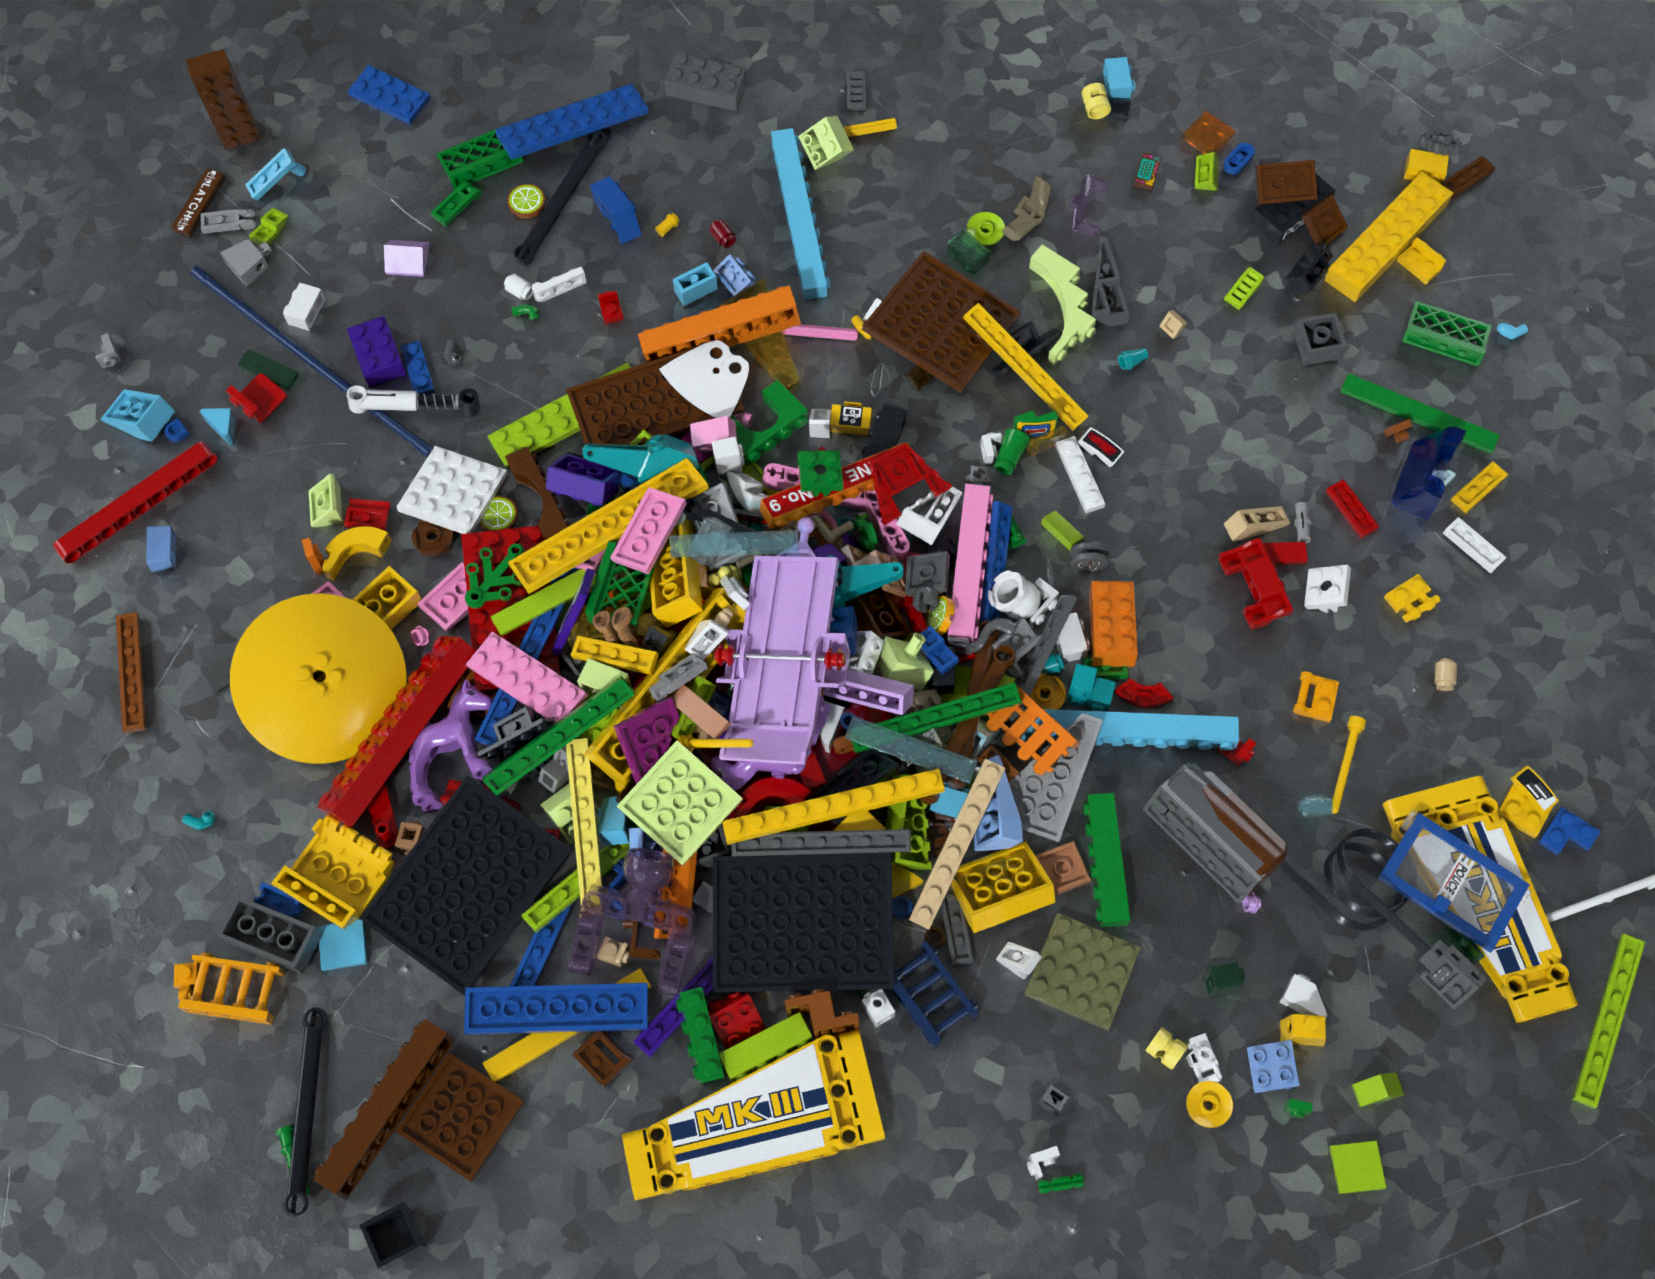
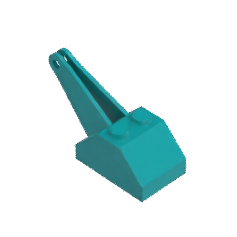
M666 434L651 437L645 445L586 444L582 449L583 457L586 460L636 476L640 485L688 458L696 470L700 468L692 444Z
M839 561L844 581L842 585L835 588L833 608L845 607V602L900 580L904 575L903 566L898 562L841 567Z

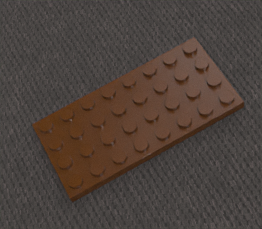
M717 347L710 351V356L714 359H719L723 354L722 350ZM694 348L567 388L566 392L585 445H630L643 429L652 436H662L664 434L673 436L691 430L690 424L715 419V417L707 414L685 399L659 370L667 363ZM719 368L713 369L714 374L720 372ZM740 398L732 415L744 412ZM644 437L638 445H642L647 438Z

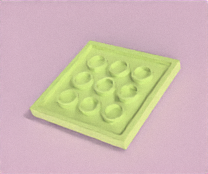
M676 741L617 807L684 866L722 824V821L742 802L743 798L680 742Z

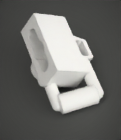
M1206 1033L1188 1039L1187 1045L1191 1053L1187 1055L1186 1059L1190 1068H1193L1198 1082H1220L1222 1074ZM1214 1070V1074L1203 1078L1202 1073Z

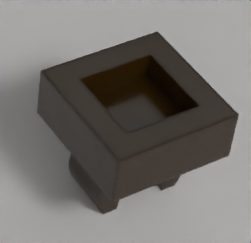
M916 365L911 368L912 370L908 374H905V377L913 390L919 392L932 378L927 371Z

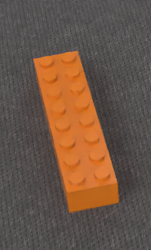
M789 285L778 287L767 293H759L757 296L748 299H740L738 302L729 305H721L717 309L703 311L695 316L684 317L676 322L665 323L654 329H646L638 333L645 359L647 362L715 340L723 342L728 347H732L801 325V321Z

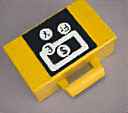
M845 401L844 405L832 404L830 432L869 436L872 408L862 407V404L858 402Z

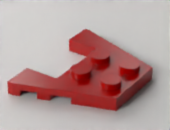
M906 443L869 463L884 526L902 516L891 498L892 496L923 479L935 497L953 487L948 481L943 480L935 469L932 470L924 462L925 460Z

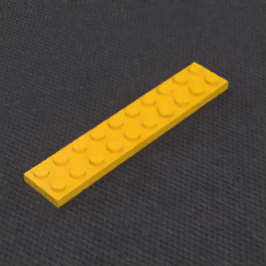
M688 458L517 556L509 561L508 564L525 590L530 594L605 550L608 541L616 543L620 541L648 487L683 498L686 501L709 489L707 482Z

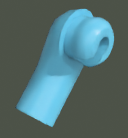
M1500 323L1497 326V331L1502 336L1512 340L1527 333L1528 328L1525 324L1514 327L1508 323Z

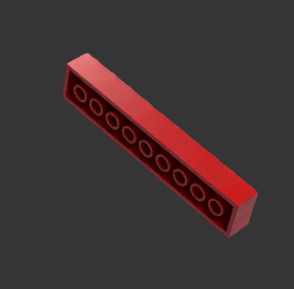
M442 636L436 639L433 644L434 648L422 658L420 667L411 673L408 678L409 682L397 692L393 704L384 710L382 719L372 726L371 734L359 744L357 753L354 757L348 759L345 764L346 768L334 778L332 787L320 797L319 805L316 808L324 814H329L341 821V824H346L350 827L355 824L467 669L466 664L475 654L476 650L462 638Z

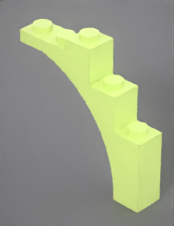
M1041 245L1031 256L1029 268L1040 275L1053 289L1060 302L1064 319L1062 336L1049 351L1047 362L1054 366L1058 360L1062 361L1069 347L1073 348L1078 340L1083 343L1087 338H1091L1094 335L1096 319L1084 312L1088 305V293L1076 286L1080 280V268L1046 246Z

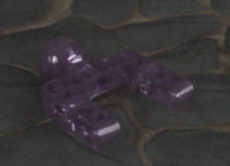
M630 848L623 861V872L628 882L624 885L625 889L618 891L594 886L584 895L568 971L591 976L604 917L623 921L629 919L644 923V926L668 931L669 937L662 956L656 992L676 996L679 993L695 924V913L686 906L664 902L661 897L663 895L661 889L673 877L674 858L657 850ZM591 895L598 896L601 902L599 904L593 903ZM612 901H620L622 909H616ZM656 911H663L666 914V919H659L656 916ZM685 916L688 919V924L679 923L678 917ZM581 939H589L591 946H584ZM675 959L679 966H670L668 960Z

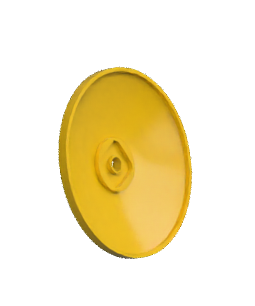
M315 593L295 596L283 600L261 613L240 638L230 669V688L233 703L239 718L249 733L260 744L275 754L289 760L308 764L335 763L354 757L358 751L359 744L371 734L372 726L382 719L384 710L393 704L397 692L406 686V666L403 653L396 637L387 624L362 604L331 594ZM316 671H323L326 678L323 682H316L313 679V674Z

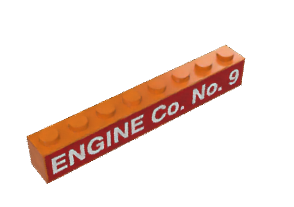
M900 445L842 467V491H831L826 497L823 496V493H819L817 497H814L811 491L801 492L799 484L761 499L759 510L770 530L776 527H784L793 520L799 521L813 512L819 513L828 506L839 505L843 500L856 498L868 490L874 491L875 488L869 463Z

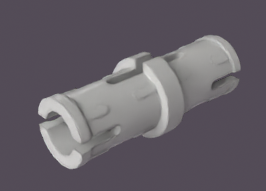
M1298 502L1295 504L1296 519L1294 521V525L1297 528V542H1306L1307 544L1311 541L1309 529L1311 519L1308 516V504L1306 502Z

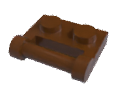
M596 1031L572 1054L603 1088L634 1060L630 1054H626L607 1035V1031ZM598 1041H601L619 1059L616 1065L595 1045Z

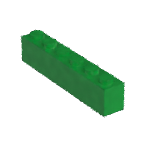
M1114 793L1087 795L1086 801L1082 803L1083 815H1087L1088 823H1085L1086 836H1090V844H1088L1087 848L1088 856L1092 857L1093 865H1090L1091 878H1095L1096 886H1093L1094 900H1098V908L1095 909L1096 920L1100 921L1101 928L1128 926L1130 914Z

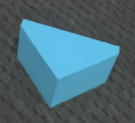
M231 408L201 409L200 413L204 420L229 445L233 444L236 417Z

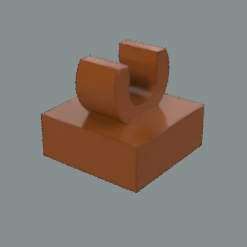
M1410 419L1384 429L1385 435L1388 437L1394 434L1396 443L1407 440L1409 435L1405 429L1412 427Z

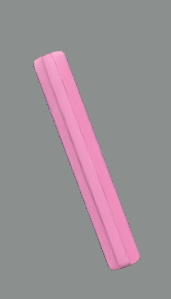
M801 324L781 331L783 335L857 341L858 330Z

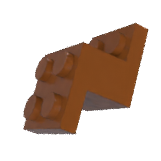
M817 989L811 991L810 995L793 994L788 997L789 999L784 1000L787 1018L799 1012L801 1015L810 1014L815 1040L824 1035L832 1036L859 1030L858 1013L852 1014V1011L840 1013L839 1017L834 1016L830 991L824 992V989Z

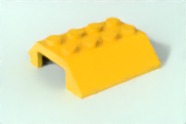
M328 814L323 819L319 818L312 827L315 836L293 866L288 868L284 865L271 884L340 928L345 929L360 918L388 881L394 861L391 860L393 853L381 846H378L375 850L377 845L375 842L363 835L358 838L359 832L346 824H343L340 828L341 821Z

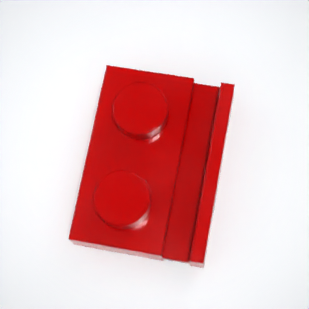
M349 498L350 503L347 507L344 521L345 528L351 529L367 526L386 531L389 509L391 508L390 502Z

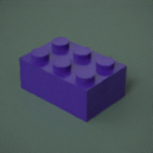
M385 316L347 328L369 388L407 375Z
M566 453L548 466L546 489L558 495L571 496L574 500H584L592 505L602 506L619 492L621 471Z

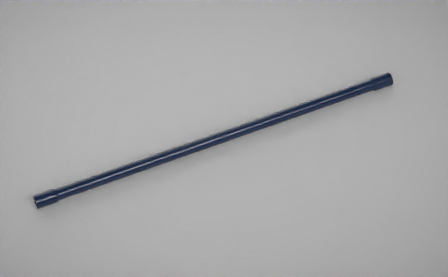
M199 266L192 268L191 276L214 291L347 394V390L352 387L349 383L216 282ZM367 410L414 446L426 458L434 449L384 410Z

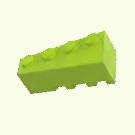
M894 775L892 776V780L910 775ZM919 798L889 805L885 828L887 830L910 829L911 852H891L892 865L915 870H932L931 862L928 859L930 842H927L926 828H929L928 819L925 817L927 804L921 802Z

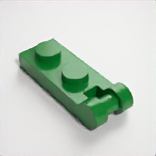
M465 180L431 212L432 218L446 227L474 200H478L482 195V191L477 187H472V183Z

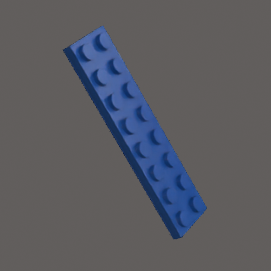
M629 84L495 129L496 136L512 160L647 114L648 106L634 85Z
M648 983L466 988L465 1035L648 1030Z

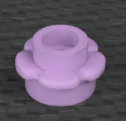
M1254 892L1242 901L1244 911L1256 913L1260 909L1261 899Z

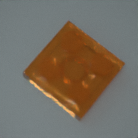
M1205 111L1183 133L1182 139L1204 154L1211 152L1217 154L1235 135L1236 131Z

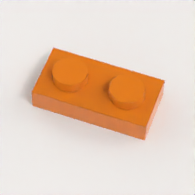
M310 537L302 539L306 558L316 575L324 573L322 569L325 559L322 552L320 553L317 543L313 544Z

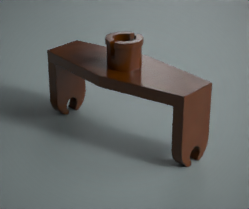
M637 900L634 915L625 914V920H623V929H632L631 958L660 959L661 951L651 948H638L642 918H640Z

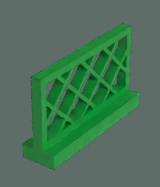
M496 130L436 153L454 190L465 180L474 183L523 163V158L521 156L511 160L506 150L503 149L504 147L500 140L496 139ZM488 142L485 147L479 146V143ZM493 143L499 144L497 149L490 148ZM464 149H470L468 154L461 152ZM475 150H476V151H482V153H481L480 156L473 155V154H474ZM453 156L451 161L443 160V158ZM458 157L465 159L463 163L456 162Z
M1415 301L1402 342L1478 367L1485 355L1492 325ZM1417 309L1425 311L1427 315L1421 316ZM1437 316L1444 317L1446 321L1440 322ZM1431 318L1434 325L1428 326L1425 320ZM1419 322L1422 327H1419V326H1416V325H1413V324ZM1456 322L1463 323L1465 327L1459 329ZM1450 325L1454 331L1447 332L1444 326ZM1438 328L1441 333H1438V332H1435V331H1432V330ZM1475 329L1485 330V333L1478 335ZM1469 331L1473 337L1467 339L1463 333ZM1458 335V337L1461 340L1453 338L1451 336ZM1477 341L1480 346L1471 344V342Z
M608 541L585 613L589 623L593 624V617L597 613L611 605L615 611L618 610L615 603L625 598L628 604L623 607L633 608L635 611L629 625L637 626L657 560L649 575L644 573L646 576L645 580L637 584L633 578L643 572L636 570L629 573L626 566L620 564L618 566V563L613 562L610 557L617 543ZM623 570L627 576L616 581L614 578L615 574ZM631 580L634 586L624 591L621 585ZM618 588L621 594L611 599L609 592ZM638 590L640 597L631 601L628 595Z

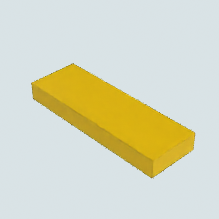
M1492 461L1456 493L1451 501L1466 514L1508 476V473Z

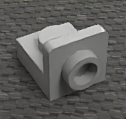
M108 333L101 335L103 344L100 346L103 353L96 355V360L102 368L114 366L122 361L117 347Z

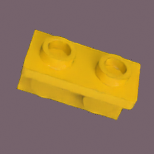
M1416 237L1412 245L1398 257L1397 262L1427 285L1442 271L1446 259L1429 247L1426 242Z

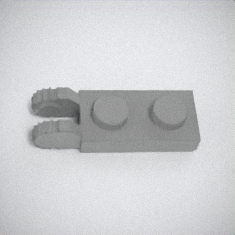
M234 209L201 213V231L204 234L239 230L241 228L245 230L254 229L256 222L251 219L256 217V212L251 209Z

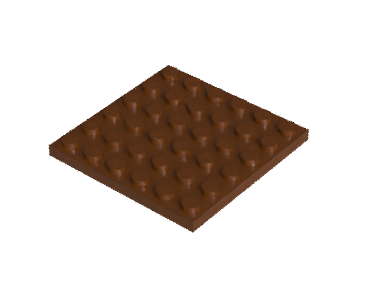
M923 251L862 325L861 330L962 393L994 351L963 319L964 315L979 303L1008 332L1020 317L1021 311L926 251Z

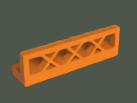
M664 849L662 851L654 938L689 939L697 851L684 866L676 859L670 865V854ZM671 876L672 885L668 888L667 880ZM667 899H669L670 905L669 908L666 910L665 902L667 901ZM666 921L668 923L667 933H662L663 924Z

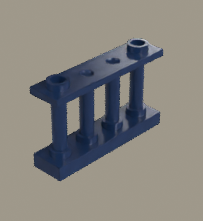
M924 941L921 946L922 954L899 970H894V989L891 990L928 1043L935 1049L941 1045L942 1040L940 1037L944 1031L967 1015H970L972 1020L975 1021L979 1015L977 1012L979 1008L972 999L968 1000L937 957L939 956L937 949L932 944L929 946ZM930 960L937 971L911 989H905L901 983L903 981L902 978ZM943 978L950 989L926 1006L918 1007L914 1002L915 996ZM956 996L963 1008L937 1026L935 1024L932 1026L927 1020L929 1018L928 1015Z

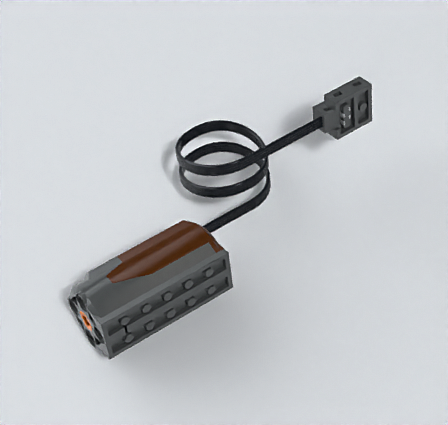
M1196 762L1185 763L1174 775L1160 785L1143 808L1238 904L1253 893L1280 867L1331 918L1347 928L1371 930L1389 921L1423 954L1419 961L1427 969L1420 977L1454 1010L1476 992L1488 979L1453 945L1448 948L1439 939L1432 947H1429L1395 914L1409 900L1408 898L1404 897L1403 899V895L1395 891L1394 905L1389 908L1353 873L1347 863L1345 850L1363 853L1376 861L1384 869L1388 859L1380 852L1362 843L1347 842V840L1353 837H1369L1379 841L1394 852L1398 843L1380 831L1360 828L1349 832L1327 856L1324 864L1326 881L1333 893L1344 905L1364 916L1384 917L1374 922H1358L1340 913L1285 860L1287 858V843L1214 772H1206ZM1336 853L1339 868L1346 880L1375 909L1359 904L1339 885L1332 870V860ZM1407 853L1402 863L1407 871L1408 883L1416 887V869ZM1396 871L1395 875L1400 877L1398 871Z

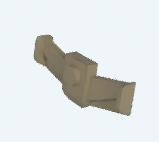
M1039 175L1034 178L1030 198L1027 196L1022 197L1013 212L1018 217L1002 230V233L1012 241L1020 240L1036 225H1039L1045 217L1052 186Z

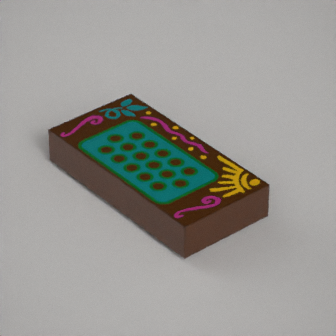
M1143 152L1134 187L1152 191L1162 157Z

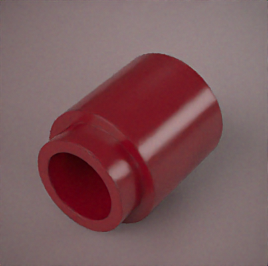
M715 220L712 222L709 232L717 243L724 248L734 245L736 242L735 233L725 220Z

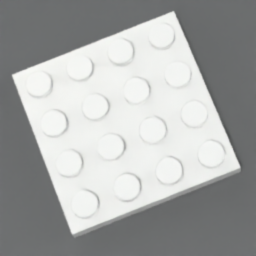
M434 446V449L397 505L398 512L461 534L473 533L508 475L507 470Z

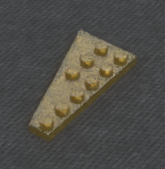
M764 278L720 304L716 309L721 305H729L738 302L740 299L757 296L759 293H767ZM783 331L742 343L773 382L778 380L788 391L800 384V379L791 359Z

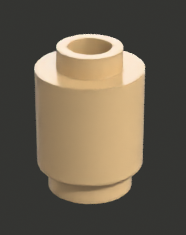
M1443 658L1435 663L1434 683L1436 684V689L1441 691L1454 690V686L1457 684V663L1453 662L1452 659Z

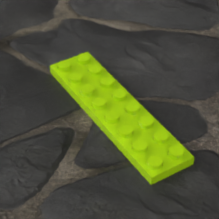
M627 362L621 365L620 367L600 376L599 378L625 369H629L631 367ZM566 394L487 437L505 468L509 469L505 458L506 455L528 447L531 454H537L579 432L580 428Z

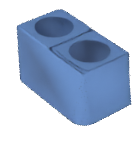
M147 526L146 562L151 572L176 570V534L171 526Z

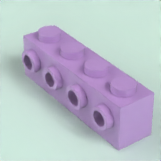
M852 669L847 671L845 686L839 688L823 687V695L903 715L913 705L914 685Z

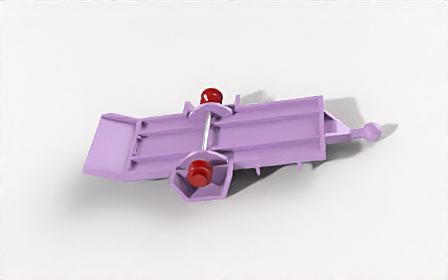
M808 517L800 519L797 524L798 530L801 532L799 542L776 556L754 557L748 596L750 605L746 608L743 630L726 629L729 631L725 637L728 648L725 649L724 645L720 644L715 650L714 658L715 661H718L719 666H723L724 662H726L724 677L717 678L716 683H735L729 717L731 725L727 728L724 739H752L754 745L750 748H721L720 760L805 765L815 735L821 687L839 688L846 684L850 656L846 634L829 633L830 623L834 621L832 609L835 587H838L836 580L839 560L837 557L815 556L808 545V537L814 530V522Z

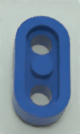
M1240 143L1226 157L1223 165L1224 170L1231 175L1240 173L1253 159L1254 147L1249 143Z

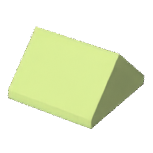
M329 474L308 491L311 527L314 528L343 523L341 488L334 474Z

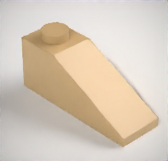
M1282 506L1238 510L1224 525L1232 541L1250 539L1288 526L1290 521Z

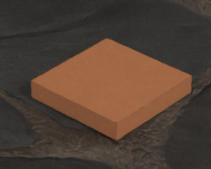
M1074 841L1035 855L1052 881L1055 895L1091 882L1089 873Z

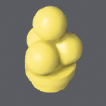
M736 565L721 567L716 574H711L708 577L710 586L714 587L720 584L724 588L720 582L724 575H727L730 579L734 577L740 582L742 581V572Z

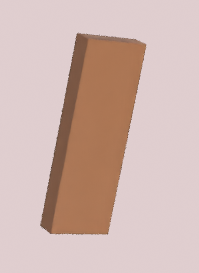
M682 685L672 697L675 706L714 739H719L731 725L728 720L685 685Z

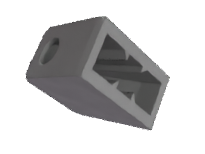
M245 240L220 253L228 267L247 287L268 268L264 256L272 250L266 242L255 247L250 240Z

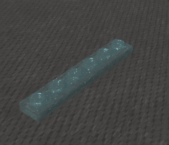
M798 530L669 536L671 557L799 552Z
M854 716L845 735V738L931 770L939 769L940 773L969 784L978 762Z

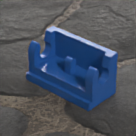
M263 882L259 887L261 895L259 898L254 897L255 903L297 920L300 919L306 908L304 904L277 888Z

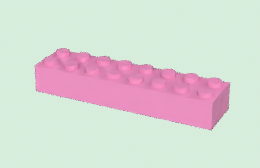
M965 484L952 594L955 612L954 615H950L949 619L952 621L948 628L947 647H950L948 637L969 639L970 643L976 641L978 637L993 494H989L990 486Z

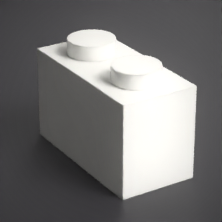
M299 283L297 289L292 293L289 304L284 308L283 315L288 325L310 331L326 300L320 288Z
M736 437L711 442L718 478H726L727 471L742 473L741 466H745L742 445L737 444Z
M1077 612L1069 614L1056 641L1057 650L1063 663L1086 658L1087 652L1090 650L1089 640L1084 638L1082 632L1084 631L1083 621L1078 618Z

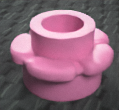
M417 626L411 631L410 637L415 645L423 646L429 643L430 633L426 628Z

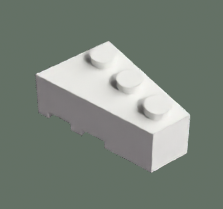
M952 487L945 493L935 497L931 491L928 496L923 499L920 498L914 505L905 508L896 525L932 545L963 492Z

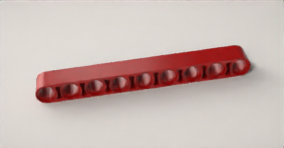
M205 442L196 443L55 541L53 548L65 563L75 562L213 466L218 459L216 454Z

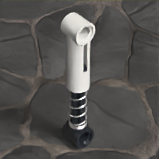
M358 385L352 386L347 390L349 409L358 414L366 410L417 411L421 407H427L428 409L431 407H436L437 409L445 407L446 410L449 408L459 410L465 416H474L480 410L479 395L477 391L470 388L464 389L454 396L452 394L451 396H444L443 394L441 396H435L434 394L432 396H425V394L419 395L417 391L366 390Z

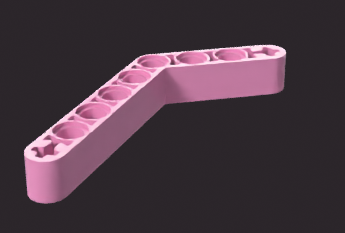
M771 463L764 469L763 485L768 489L781 492L800 484L799 469ZM868 490L856 498H848L839 504L840 506L865 511L887 554L897 558L899 562H903L906 559L910 547L909 541L902 528L896 525L897 519L884 526L882 518L878 516L881 513L875 490Z

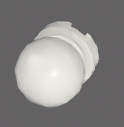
M1010 570L1002 572L993 580L996 583L992 591L989 590L988 600L993 607L1004 612L1011 619L1016 620L1031 618L1037 612L1041 603V595L1032 582L1025 580L1019 573Z

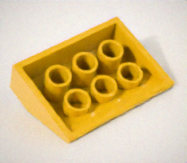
M1026 841L1009 849L998 851L959 866L955 874L958 883L955 878L951 882L955 896L973 933L1055 903L1054 885Z

